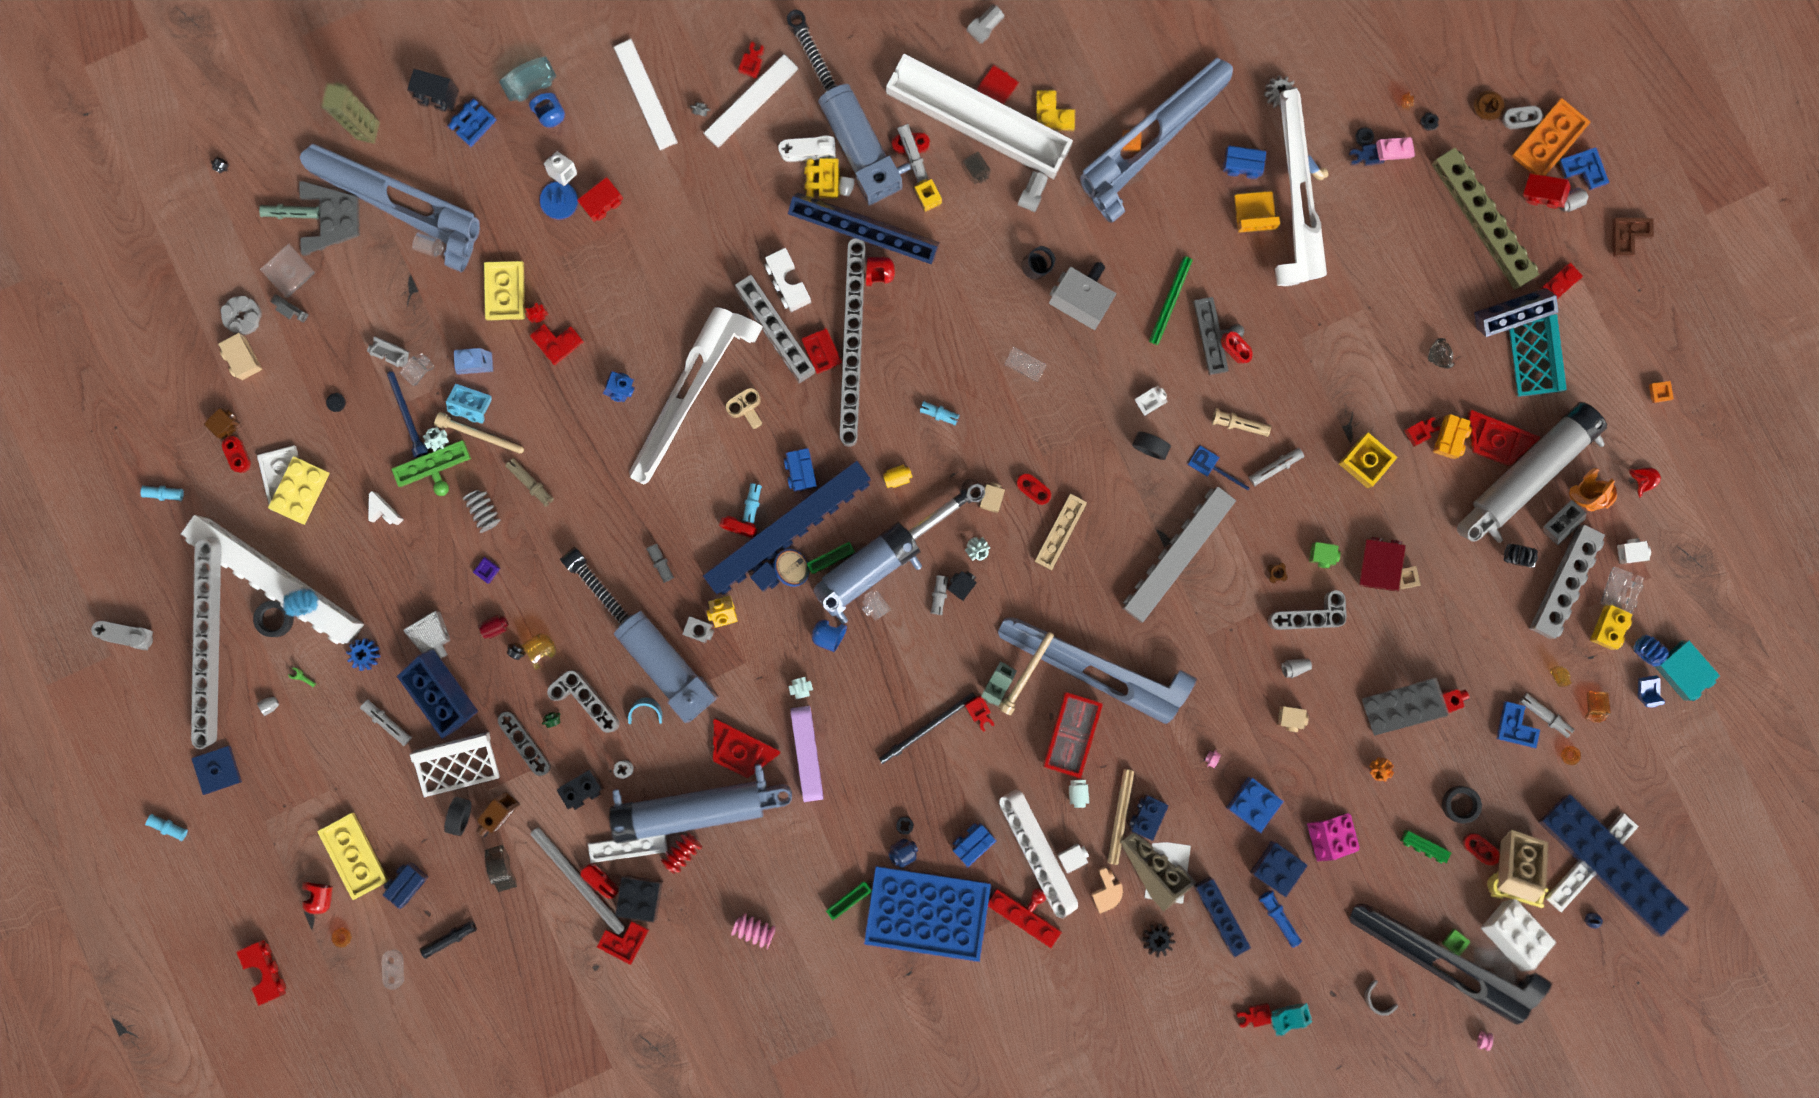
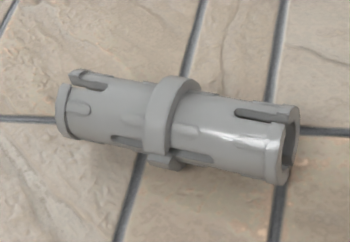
M937 575L935 590L932 592L933 602L930 613L942 615L945 598L947 599L946 588L949 577Z

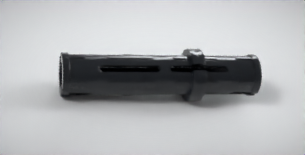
M469 920L459 927H454L444 936L421 947L420 953L422 957L427 959L477 931L474 921Z

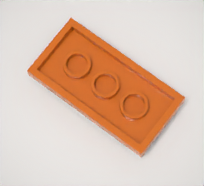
M1561 98L1511 157L1532 174L1546 176L1591 121Z

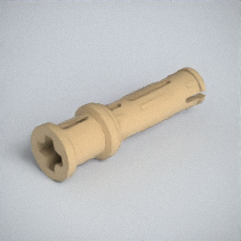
M1219 408L1215 409L1212 417V425L1227 426V429H1233L1234 427L1266 437L1269 436L1271 431V425L1237 417V414L1234 412L1231 414L1222 412ZM1244 424L1252 425V426L1259 427V428L1257 429V428L1245 426Z

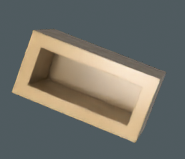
M238 333L219 343L221 348L219 352L222 358L228 361L230 365L228 369L233 377L244 380L262 370L256 355L244 335Z

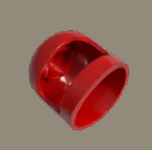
M884 256L867 257L866 286H872L874 282L888 284L894 279L895 265L891 258Z
M303 882L302 889L311 891L310 898L302 901L303 909L311 914L327 912L331 906L333 886Z

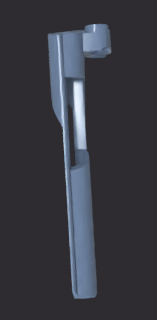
M312 144L301 153L300 160L310 173L350 192L447 244L446 251L444 252L445 266L459 272L465 270L473 251L474 241L478 238L480 223L474 217V213L318 145ZM388 185L430 203L434 213L431 216H423L391 202L387 195Z
M1013 617L1005 618L998 630L1001 639L1032 655L1035 654L1047 634L1046 631ZM1053 636L1052 641L1041 657V660L1164 724L1169 723L1175 717L1179 707L1184 704L1197 680L1196 677L1179 670L1168 687L1073 646ZM1091 665L1126 683L1129 689L1128 694L1124 695L1082 673V671Z

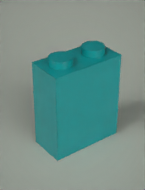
M1690 640L1679 642L1668 652L1669 655L1664 663H1661L1660 666H1654L1683 701L1697 700L1702 696L1701 692L1706 688L1714 686L1716 679L1720 677Z

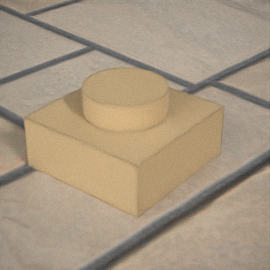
M1417 567L1404 568L1400 584L1401 590L1421 586Z

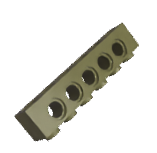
M341 83L327 84L321 107L356 140L375 144L380 124L374 117L375 115L370 113L369 109L352 94L353 92L347 89L346 85Z

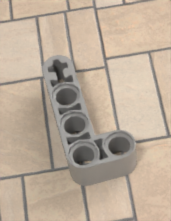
M1338 590L1328 592L1324 596V610L1272 613L1268 618V625L1275 630L1340 627L1346 622L1345 595ZM1333 594L1337 595L1339 599L1336 605L1331 602ZM1334 613L1338 614L1340 618L1337 624L1332 621ZM1315 614L1319 615L1321 619L1318 625L1314 624L1312 620ZM1295 615L1301 617L1300 625L1294 624L1293 618ZM1274 619H1287V622L1278 624L1274 622Z
M578 671L566 672L548 688V696L554 701L563 700L572 694L602 731L609 733L619 728L620 723L617 716ZM571 674L577 677V682L574 685H571L568 681ZM557 686L562 689L560 697L554 695V689ZM583 689L589 691V697L586 700L581 697ZM596 703L602 707L600 714L593 712V706ZM604 716L608 721L613 720L611 724L613 727H606L607 721L604 718L601 720L599 718Z

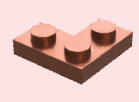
M1614 218L1613 257L1635 256V238L1651 239L1654 237V218Z

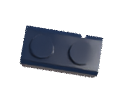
M412 862L407 865H401L396 871L398 876L394 880L390 879L383 887L385 891L382 895L398 909L404 908L429 878L427 874Z

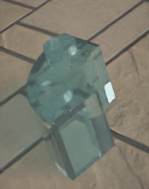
M541 57L515 68L504 76L499 83L509 101H523L534 91L551 86L552 81L557 75L547 57Z

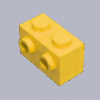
M1605 605L1590 641L1610 650H1618L1625 641L1624 634L1632 624L1631 617L1633 614L1613 605Z

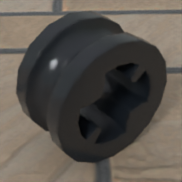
M909 817L899 818L896 824L898 832L903 835L911 833L914 827L913 821ZM903 820L910 822L908 825L909 830L907 831L900 829L902 826L900 822Z

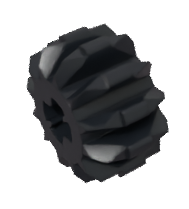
M1508 544L1503 554V560L1506 563L1528 568L1535 567L1538 559V551L1535 548L1516 544Z
M1160 923L1157 924V929L1150 925L1151 932L1146 929L1144 930L1148 937H1142V941L1147 942L1143 945V948H1149L1148 954L1150 955L1155 951L1156 957L1160 956V952L1167 956L1165 950L1172 951L1173 948L1169 944H1175L1174 939H1169L1174 936V933L1168 932V926L1162 929ZM1158 936L1163 939V941L1159 942V945L1154 941V939H1158Z

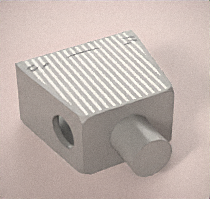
M434 611L404 629L407 636L423 654L434 649L440 659L448 655L443 645L450 641V636L440 612Z

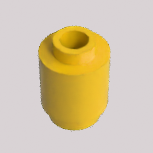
M903 464L887 470L883 477L888 488H895L909 483V478H912L910 468H905Z

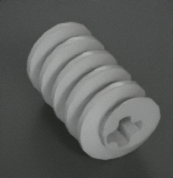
M477 490L463 497V500L468 501L466 506L471 508L470 514H476L473 520L479 521L476 526L477 528H482L480 533H483L495 527L501 519H494V516L498 513L490 511L494 505H487L491 500L490 498L484 499L487 491L481 492Z

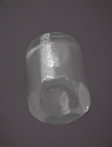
M418 232L413 240L412 248L415 251L436 258L442 254L444 245L441 239Z

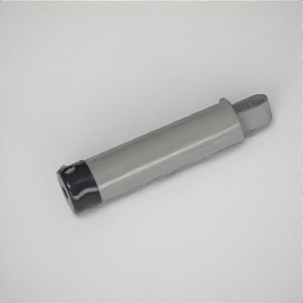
M1586 402L1577 403L1562 417L1559 423L1473 502L1475 509L1458 524V534L1470 541H1478L1488 532L1498 543H1501L1503 539L1497 528L1506 523L1585 447L1593 441L1599 447L1605 445L1601 434L1607 429V422L1601 413Z

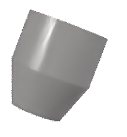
M840 177L838 185L840 195H850L855 179Z
M268 697L257 702V705L262 714L266 716L273 712L279 706V703L275 697Z

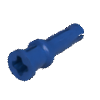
M1273 890L1265 892L1258 898L1259 902L1264 904L1268 911V916L1273 917L1290 946L1292 948L1298 946L1302 940L1285 916L1283 905L1278 903L1274 897Z

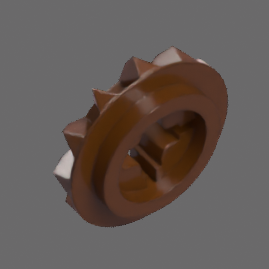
M1494 91L1480 93L1475 98L1473 105L1475 114L1480 117V120H1496L1504 111L1503 98ZM1492 100L1491 108L1493 109L1485 111L1486 106L1484 104Z

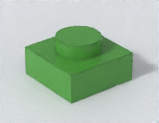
M1452 929L1442 942V945L1460 956L1471 941L1457 930Z

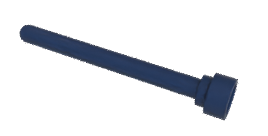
M389 371L387 377L413 442V449L411 450L414 458L425 456L429 451L426 445L419 439L395 373Z

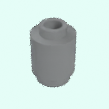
M1580 187L1569 191L1564 208L1559 207L1562 212H1571L1586 205L1588 200L1587 192Z

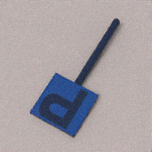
M1199 446L1188 464L1190 467L1207 477L1213 469L1244 489H1250L1247 485L1217 468L1215 464L1220 457Z

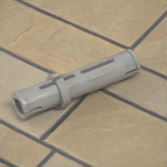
M909 124L898 127L897 130L901 136L909 157L910 167L912 166L917 182L929 178L923 165V157H920Z
M1297 447L1286 455L1282 454L1278 460L1250 475L1249 479L1255 487L1281 470L1289 469L1290 465L1304 458V454Z
M1525 693L1523 696L1529 702L1521 697L1519 703H1522L1546 721L1550 728H1555L1566 738L1570 734L1565 729L1573 733L1574 728L1564 722L1560 715L1552 713L1528 693Z
M369 699L361 705L360 709L372 718V722L378 723L399 741L402 746H405L412 739L411 736L385 715L386 712L383 709H378Z

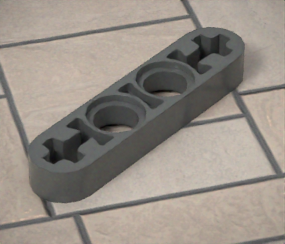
M512 712L502 713L498 717L500 728L532 772L537 776L548 774L551 769L550 762L516 715ZM504 716L511 717L510 723L512 726L517 724L518 727L509 732L508 729H511L509 724L503 723L505 721ZM518 730L524 734V738L520 742L514 739V733ZM528 746H532L535 749V754L532 757H528L525 754V749ZM538 755L541 757L540 759H537L540 764L545 763L546 765L544 767V772L542 770H537L539 765L536 761L531 763V760L536 759Z

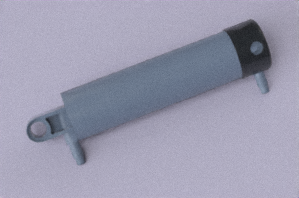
M760 764L755 765L757 781L647 801L622 804L619 790L615 789L613 790L614 805L609 808L611 834L614 842L620 844L643 838L764 817V809L788 805L792 799V790L786 784L767 787ZM784 791L789 796L782 799L778 796V793Z

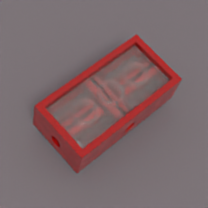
M1064 692L1042 765L1043 767L1082 778L1103 703Z

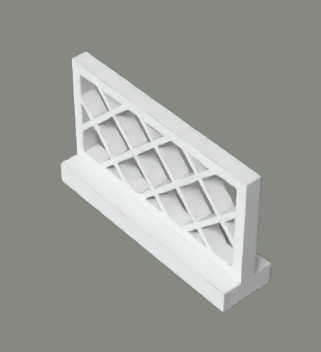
M489 732L413 751L410 757L415 764L423 796L428 797L500 778L490 743L491 737ZM486 746L488 752L486 759L475 754L478 748ZM465 752L471 756L467 764L456 759L459 753ZM447 757L452 760L448 769L438 764L440 758ZM473 757L483 762L478 771L468 766ZM428 762L433 765L429 774L421 769L420 763ZM454 762L464 767L460 776L450 771ZM485 764L492 767L494 775L486 776L481 773ZM435 767L445 772L441 781L431 775ZM466 769L476 774L473 780L468 781L462 778ZM447 774L457 778L454 785L449 786L443 782ZM428 779L438 783L435 790H427L426 782Z

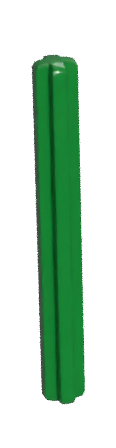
M1184 256L1181 260L1149 339L1151 344L1158 345L1160 343L1193 260L1190 257Z

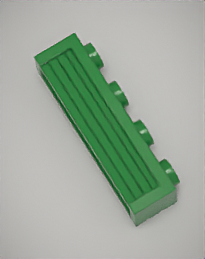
M849 541L808 562L807 565L811 573L815 574L854 554L855 551Z
M1407 830L1404 831L1400 839L1404 846H1412L1414 851L1418 853L1422 851L1425 853L1424 856L1428 858L1434 857L1436 858L1435 861L1440 864L1443 862L1447 864L1452 852Z
M863 881L826 909L827 914L834 921L871 893L872 889L866 881Z

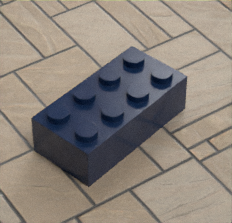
M434 649L419 655L397 675L399 681L441 738L457 731L479 712Z

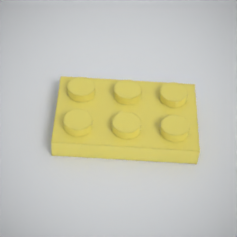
M522 261L484 263L485 319H525L524 263Z
M293 456L268 508L305 525L330 473Z

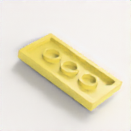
M354 813L317 831L352 900L389 881Z

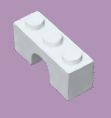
M784 248L765 257L767 263L764 266L768 274H773L775 278L772 282L776 291L781 290L783 297L780 299L785 309L789 307L792 312L811 303L810 296L803 282L796 285H790L785 282L786 274L795 269L787 249Z

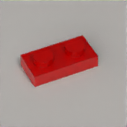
M1570 262L1540 289L1547 288L1558 299L1577 283L1583 275Z

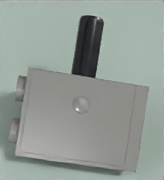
M1096 262L1088 276L1072 267L1069 268L1067 273L1063 271L1058 279L1059 286L1054 285L1049 294L1052 296L1049 304L1091 329L1096 330L1117 293L1097 282L1104 272L1105 266L1103 262Z

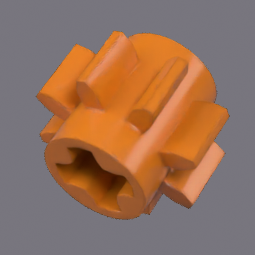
M1378 757L1376 761L1373 760L1369 765L1372 769L1370 774L1377 781L1386 782L1395 773L1392 771L1394 765L1386 758Z

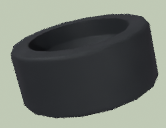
M1142 431L1137 433L1132 444L1138 451L1160 460L1166 459L1171 445L1165 440Z
M264 602L254 612V626L265 637L284 636L293 626L294 616L286 614L284 608L280 606L281 602ZM270 608H277L284 615V623L278 630H269L263 624V615Z
M1456 786L1446 791L1442 799V808L1449 819L1465 824L1478 818L1482 810V801L1478 793L1473 789ZM1460 793L1467 794L1473 801L1471 812L1465 816H1458L1451 809L1452 798Z
M455 797L452 800L444 823V831L446 833L461 836L464 833L471 813L472 804L470 800Z

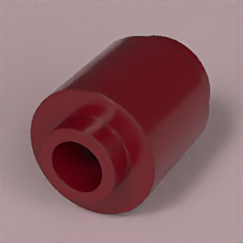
M497 614L482 621L478 628L484 639H491L506 632L509 623L505 616Z

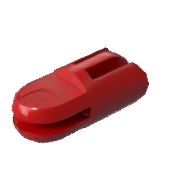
M590 863L581 871V877L595 891H599L607 899H613L618 894V886L594 863Z

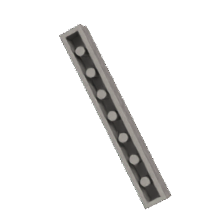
M1216 487L1214 490L1211 488L1204 496L1206 501L1203 505L1200 503L1193 511L1195 514L1191 520L1187 519L1181 526L1183 531L1180 535L1176 533L1169 542L1172 544L1168 550L1164 549L1158 556L1160 561L1157 565H1151L1146 572L1148 574L1145 580L1141 579L1135 586L1137 591L1133 596L1129 594L1124 600L1123 604L1125 606L1123 610L1140 623L1144 622L1236 502L1234 498L1221 488Z

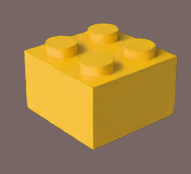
M1370 433L1362 435L1339 462V465L1368 489L1376 484L1398 457Z

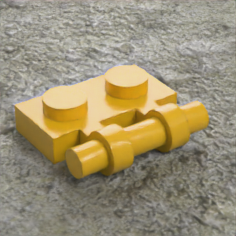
M807 159L806 167L804 168V173L806 174V183L804 184L806 196L813 198L814 191L819 190V198H838L839 160L819 159V166H814V160ZM814 174H819V183H814Z

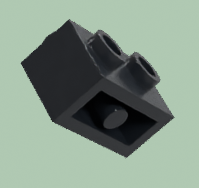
M590 769L556 789L567 809L574 808V810H577L585 805L584 800L589 797L593 800L600 796V791L604 787L594 770Z

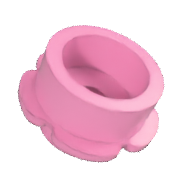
M1214 750V752L1209 751L1205 762L1208 763L1207 767H1216L1221 757V754L1216 752L1217 750Z

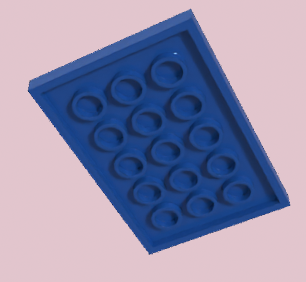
M876 866L864 945L980 962L991 883Z

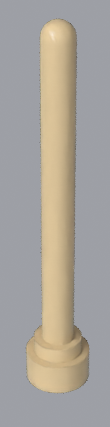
M439 412L435 419L434 426L441 429L450 427L517 453L524 451V448L520 445L455 422L445 413Z
M1051 632L1045 635L1009 697L1002 700L998 706L1004 713L1012 715L1015 710V700L1053 639Z

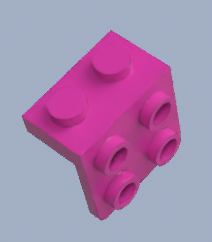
M1349 813L1326 821H1316L1307 824L1317 861H1332L1359 851V843L1352 817Z

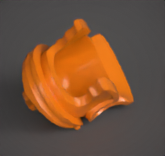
M1598 468L1591 469L1583 477L1584 480L1579 486H1572L1569 491L1571 500L1589 511L1609 508L1617 498V488L1613 485L1615 481L1612 478L1609 482L1595 480L1598 476Z

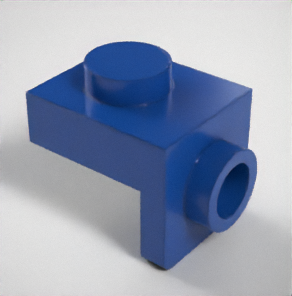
M1657 675L1638 678V699L1646 707L1654 708L1665 704V700L1660 696V678Z

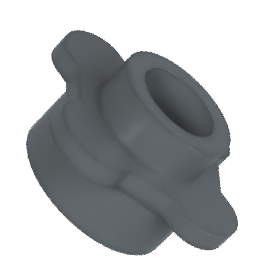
M695 102V105H690L693 114L707 116V111H710L709 108H706L707 104Z

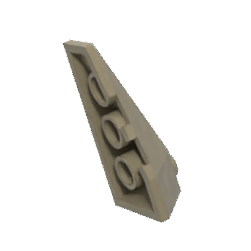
M1134 832L1121 841L1147 892L1163 912L1196 884L1184 868L1169 862L1166 855L1163 854L1161 856L1155 852L1152 845Z

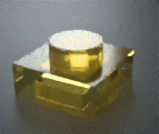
M1555 666L1550 669L1558 687H1566L1572 684L1569 679L1571 678L1570 673L1566 668Z

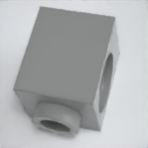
M689 616L683 635L706 643L713 636V625ZM698 625L704 627V633L701 636L695 633V628Z

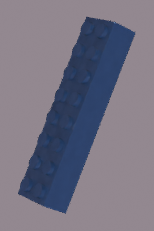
M1571 794L1565 795L1538 821L1550 835L1655 936L1662 937L1689 910L1673 892Z

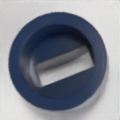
M1591 912L1586 915L1585 923L1588 927L1597 929L1602 926L1603 921L1599 914ZM1590 920H1598V923H1591Z

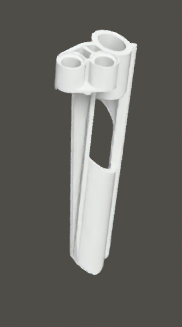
M1297 89L1285 90L1280 93L1290 180L1295 263L1278 265L1275 268L1277 286L1297 285L1300 282H1306L1327 275L1321 222L1314 210L1301 96ZM1306 182L1311 227L1304 223L1300 183Z
M713 308L688 355L683 373L629 471L630 478L643 485L648 483L671 444L685 415L733 337L742 338L748 343L755 342L763 326L740 314L732 313L723 308ZM700 354L703 358V364L685 398H676Z

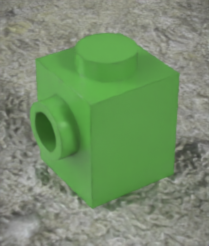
M1319 542L1312 543L1309 562L1318 563V567L1329 569L1330 566L1336 565V562L1340 560L1341 552L1338 551L1339 546Z

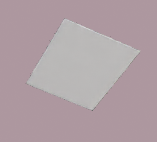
M1168 842L1152 843L1155 852L1161 856L1163 854L1166 855L1169 862L1175 866L1180 865L1186 872L1188 871L1191 846ZM1146 890L1145 898L1152 899ZM1184 895L1175 903L1183 904Z

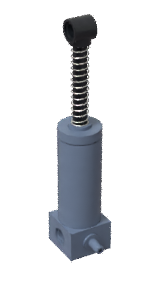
M792 10L787 15L788 28L795 37L799 38L801 46L803 45V50L806 51L805 54L808 55L812 67L818 74L817 77H819L821 85L823 84L824 86L823 89L826 90V93L819 98L818 103L855 172L857 184L870 206L902 189L900 174L910 170V164L905 163L896 167L890 155L886 156L850 85L843 84L837 86L834 82L835 80L832 79V75H830V71H828V67L825 65L826 62L823 61L824 58L819 54V49L816 48L817 45L814 44L812 36L808 32L809 26L806 22L805 14L800 10ZM796 19L801 20V23L798 25L792 24Z
M575 546L560 558L563 565L571 573L578 574L582 581L585 582V585L590 587L589 589L592 590V593H595L598 600L602 601L605 608H608V612H611L612 616L618 620L620 625L615 631L614 636L669 699L667 703L685 723L691 722L719 697L702 677H698L642 611L631 616L625 612L624 608L619 605L611 593L607 591L608 589L604 587L605 585H602L598 577L596 578L595 574L589 570L588 566H586L587 559Z

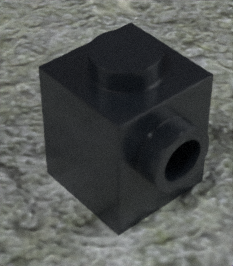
M961 571L960 574L956 572L950 580L952 584L948 591L961 601H964L977 584L975 581L976 577L969 571H966V573Z

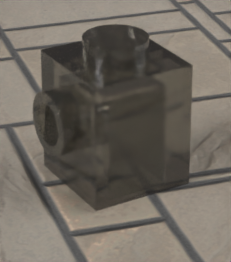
M979 151L962 161V167L974 185L978 182L981 184L989 179L991 169Z

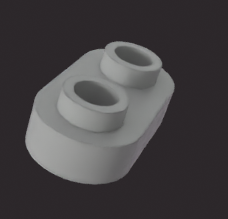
M1536 106L1513 108L1503 115L1502 121L1508 129L1533 127L1541 121L1542 112ZM1528 115H1531L1533 117V120H1530L1528 118ZM1509 117H1512L1514 122H1510Z

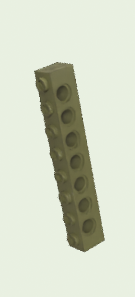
M1455 147L1436 159L1431 165L1512 288L1516 290L1538 276V268L1534 262L1530 261L1526 249L1520 246L1516 240V234L1506 225L1505 217L1499 214L1495 202L1487 196L1485 187L1477 181L1473 169L1467 166L1463 154ZM1452 167L1457 168L1459 174L1453 173ZM1462 183H1466L1469 186V190H1465ZM1473 198L1479 201V206L1473 203ZM1483 214L1489 216L1490 222L1484 220ZM1494 230L1500 233V238L1494 235ZM1504 246H1508L1510 248V254L1505 252ZM1515 262L1520 263L1521 270L1515 267Z

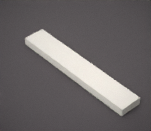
M632 40L615 46L616 53L659 149L662 150L677 143Z
M783 55L704 132V135L718 148L798 70V67Z
M1621 813L1607 830L1623 844L1639 826L1625 813ZM1577 862L1545 899L1559 912H1562L1594 876Z

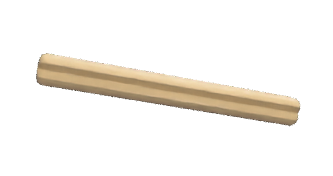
M1130 769L1123 770L1109 850L1108 863L1114 865L1119 863L1121 841L1123 840L1134 771Z

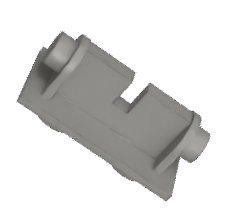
M374 336L373 346L369 345L367 349L371 356L380 359L385 357L386 362L396 367H407L409 351Z

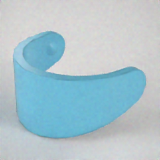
M641 698L632 705L628 715L629 724L632 723L633 710L639 706L653 708L659 716V723L662 724V710L654 699Z

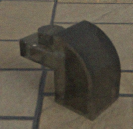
M504 845L486 849L485 867L491 885L494 884L498 892L517 887V881L510 869V857Z

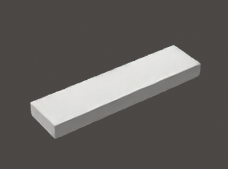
M666 835L616 844L614 840L588 844L590 863L668 852Z

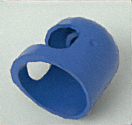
M554 93L540 94L529 103L530 109L536 114L544 127H555L564 120L565 111ZM542 100H550V102L545 104L544 106L535 108V106Z
M821 620L813 628L812 641L821 648L835 652L847 631V626L841 624L839 627H832L829 625V620Z

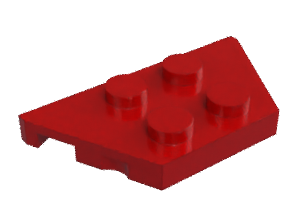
M1470 410L1468 413L1469 421H1471L1469 426L1472 427L1470 433L1472 453L1500 464L1511 466L1517 458L1523 455L1540 439V436L1476 411Z
M716 718L713 721V761L747 779L755 773V765L760 764L761 767H764L781 753L780 750Z

